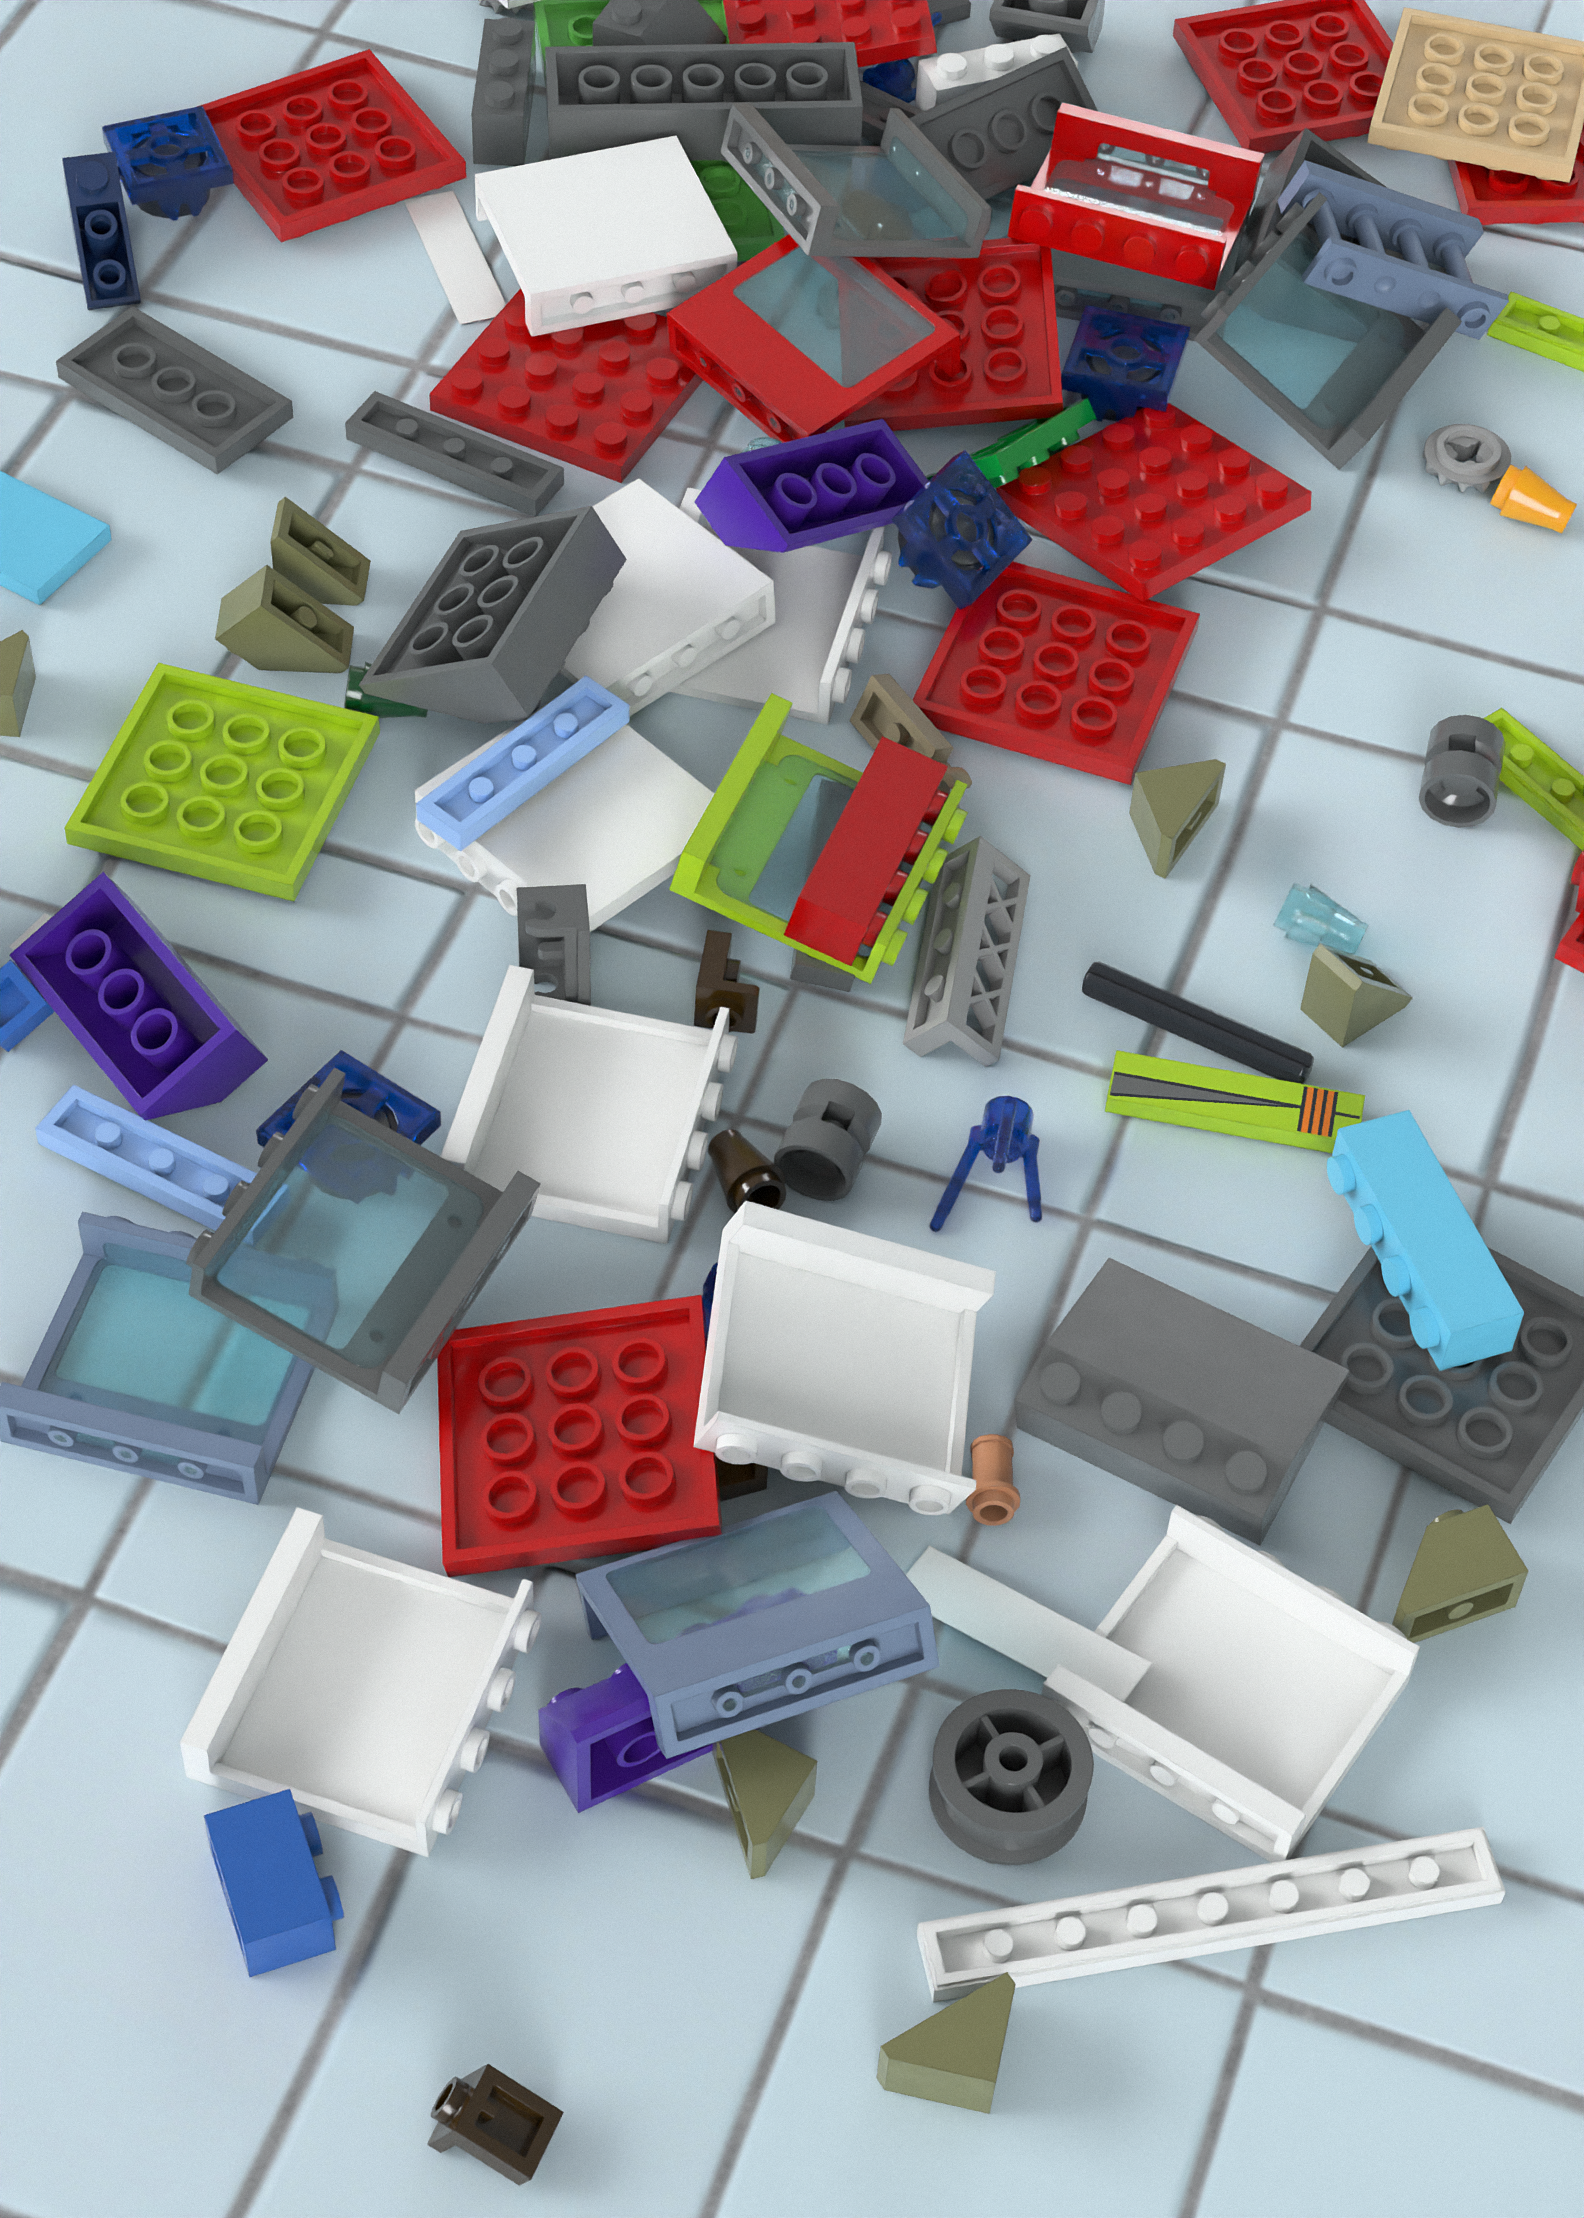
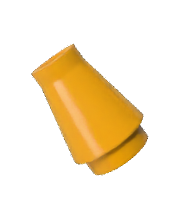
M1512 464L1507 469L1490 502V505L1501 510L1500 516L1549 528L1560 534L1564 531L1577 506L1576 503L1564 497L1527 466L1521 470Z

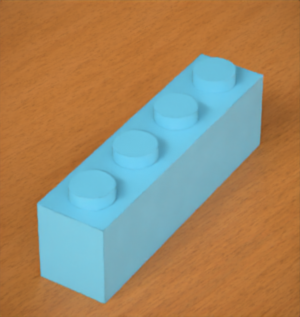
M1410 1110L1339 1128L1332 1157L1327 1160V1174L1330 1184L1336 1194L1344 1195L1354 1213L1357 1234L1365 1245L1372 1246L1381 1263L1384 1283L1392 1296H1399L1410 1316L1411 1331L1419 1347L1428 1349L1439 1371L1512 1351L1524 1311Z

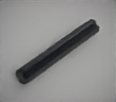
M1100 961L1094 962L1084 976L1082 992L1086 996L1275 1079L1304 1084L1311 1073L1314 1063V1057L1311 1053Z

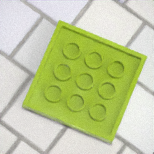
M158 663L64 827L67 844L294 902L380 734L379 717Z

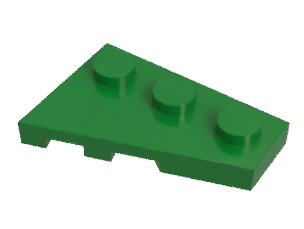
M1088 398L1063 407V411L1054 417L1034 419L997 438L998 442L954 461L955 467L931 473L926 478L938 494L945 490H961L985 481L989 489L997 488L1020 476L1016 467L1024 470L1050 458L1047 448L1050 451H1055L1079 440L1080 436L1077 430L1096 419V416Z

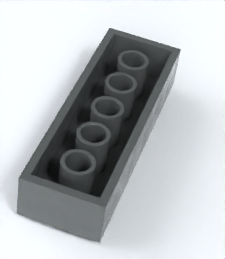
M854 42L545 47L549 160L677 136L689 161H727L720 151L732 103L752 104L786 144L861 146L863 102Z

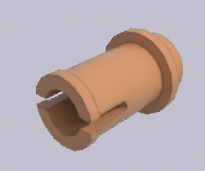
M998 1434L983 1435L974 1439L970 1446L972 1479L977 1481L976 1490L966 1498V1505L978 1522L990 1526L1002 1525L1013 1518L1014 1512L1020 1507L1021 1500L1018 1489L1013 1486V1443L1007 1437Z

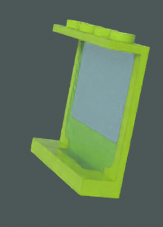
M771 693L685 845L669 890L806 953L813 958L854 974L856 978L871 984L881 963L884 962L893 967L904 945L908 933L899 929L902 921L914 925L929 893L919 888L922 880L934 884L949 853V851L939 847L942 840L953 845L963 826L968 812L958 806L968 784L956 780L934 826L932 827L923 822L920 829L929 833V836L914 866L903 862L900 870L909 873V876L894 906L883 903L879 910L889 916L873 949L862 944L852 966L844 964L784 936L797 899L863 772L781 735L793 703Z

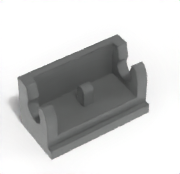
M586 884L516 888L519 967L534 970V984L551 982L556 986V989L551 992L542 993L537 991L534 994L591 1006L590 926Z

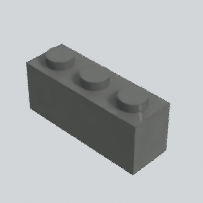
M514 18L484 19L471 112L473 164L525 165L536 77L535 21H521Z

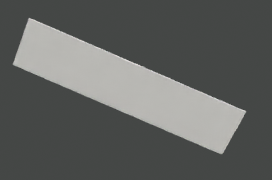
M454 191L404 200L459 324L495 318L506 303Z
M930 1545L906 1574L908 1579L929 1603L932 1617L1048 1678L1057 1664L1060 1663L1124 1702L1153 1664Z

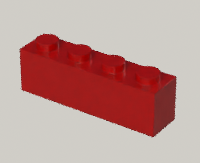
M882 736L797 899L784 936L849 966H852L862 944L873 949L889 916L879 910L883 903L894 906L909 876V873L900 870L903 862L914 866L929 836V833L920 828L923 822L932 827L934 826L948 798V793L939 790L948 766Z

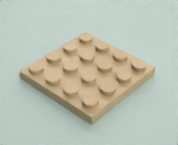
M1404 7L1371 121L1367 143L1384 146L1390 150H1405L1431 155L1440 160H1456L1485 166L1491 170H1507L1532 175L1542 180H1558L1570 183L1584 123V41Z

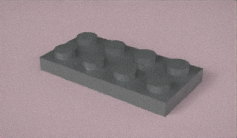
M1066 46L909 119L983 200L987 201L1017 187L1018 184L1021 185L1036 178L1049 153L1057 112L1062 102L1094 111L1098 110Z
M134 306L56 360L58 378L217 475L293 418L292 400Z

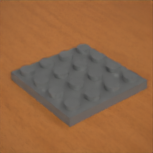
M1371 1246L1300 1345V1347L1350 1370V1375L1325 1422L1474 1505L1481 1507L1488 1504L1496 1517L1511 1524L1584 1412V1297L1487 1247L1524 1311L1512 1351L1439 1371L1428 1349H1422L1416 1343L1410 1327V1316L1399 1296L1394 1297L1389 1293L1383 1280L1381 1263Z

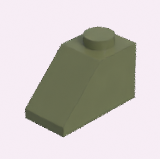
M266 565L221 598L215 640L258 670L343 673L349 668L354 626L273 568Z
M1488 1504L1467 1512L1459 1509L1450 1510L1439 1515L1427 1525L1392 1625L1399 1629L1406 1636L1407 1640L1412 1643L1516 1607L1528 1574V1569Z

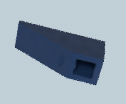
M115 152L62 158L65 188L87 309L93 310L140 304L141 298Z

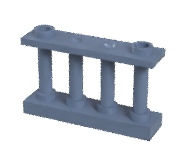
M1306 160L1277 200L1281 214L1285 215L1296 202L1305 209L1319 192L1327 198V201L1308 222L1314 224L1321 249L1301 276L1304 284L1429 324L1447 307L1462 321L1455 332L1478 340L1481 339L1509 302L1507 294L1474 284L1465 258L1484 233L1478 218ZM1340 233L1358 239L1360 246L1342 240ZM1384 248L1401 253L1404 260L1386 255ZM1428 262L1444 267L1447 274L1430 269Z

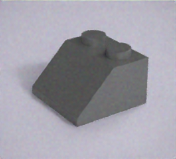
M610 0L593 22V46L726 44L725 34L697 0Z
M994 0L990 8L989 20L997 37L1012 39L1016 42L1032 39L1039 35L1060 33L1072 53L1082 51L1093 53L1103 25L1105 0Z

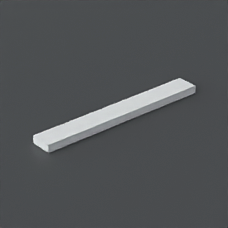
M1484 1827L921 1922L918 1923L917 1939L932 2001L937 2002L965 1997L1006 1972L1015 1982V1988L1495 1905L1502 1902L1506 1891Z

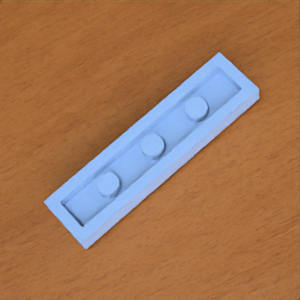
M585 675L416 803L417 820L455 848L462 851L629 722L630 705Z
M74 1084L35 1128L38 1144L215 1231L226 1218L222 1215V1211L235 1186L241 1180L250 1184L257 1175V1173L148 1120L145 1121L140 1116ZM282 1186L241 1244L252 1249L256 1248L289 1207L290 1197L288 1188Z

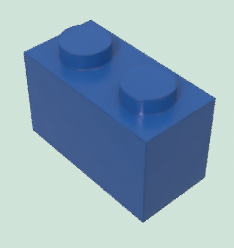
M291 1790L280 1791L204 1815L210 1851L249 1978L336 1950L332 1922L344 1918L340 1896L332 1875L319 1879L313 1857L323 1854L317 1825L311 1811L298 1815Z

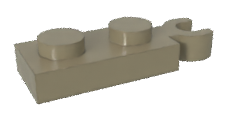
M890 674L871 675L849 720L869 745L875 750L883 736L948 766L939 790L950 794V788H953L956 780L968 784L967 788H970L972 780L969 774L961 767H951L947 762L953 746Z

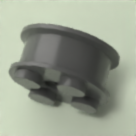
M1000 1689L981 1693L964 1701L948 1715L935 1739L933 1766L930 1773L928 1790L931 1810L944 1834L966 1853L992 1864H1029L1045 1859L1062 1849L1074 1837L1083 1821L1094 1768L1090 1742L1076 1718L1060 1704L1043 1695L1017 1689Z

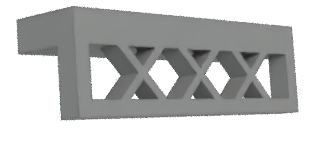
M981 836L949 853L933 884L903 1045L919 1057H922L952 1041L987 1067L999 1061L1031 875ZM993 874L1008 885L1005 900H1002L992 878ZM985 915H989L997 933V946H994L984 923ZM979 960L990 982V990L987 993L976 970L977 961ZM969 1007L973 1008L982 1029V1036L966 1025Z

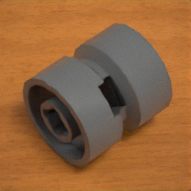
M1457 715L1439 721L1431 729L1419 793L1421 808L1431 819L1446 826L1457 828L1473 827L1485 822L1494 813L1505 741L1502 732L1493 723L1481 717Z
M820 1079L812 1082L804 1091L793 1115V1123L786 1130L774 1155V1164L784 1173L785 1183L803 1196L816 1200L835 1201L845 1198L856 1181L863 1165L864 1155L870 1150L881 1125L882 1113L877 1102L866 1091L852 1083L839 1079Z

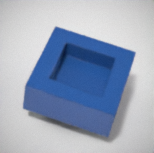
M9 960L0 968V1046L9 1052L55 1012L12 960Z

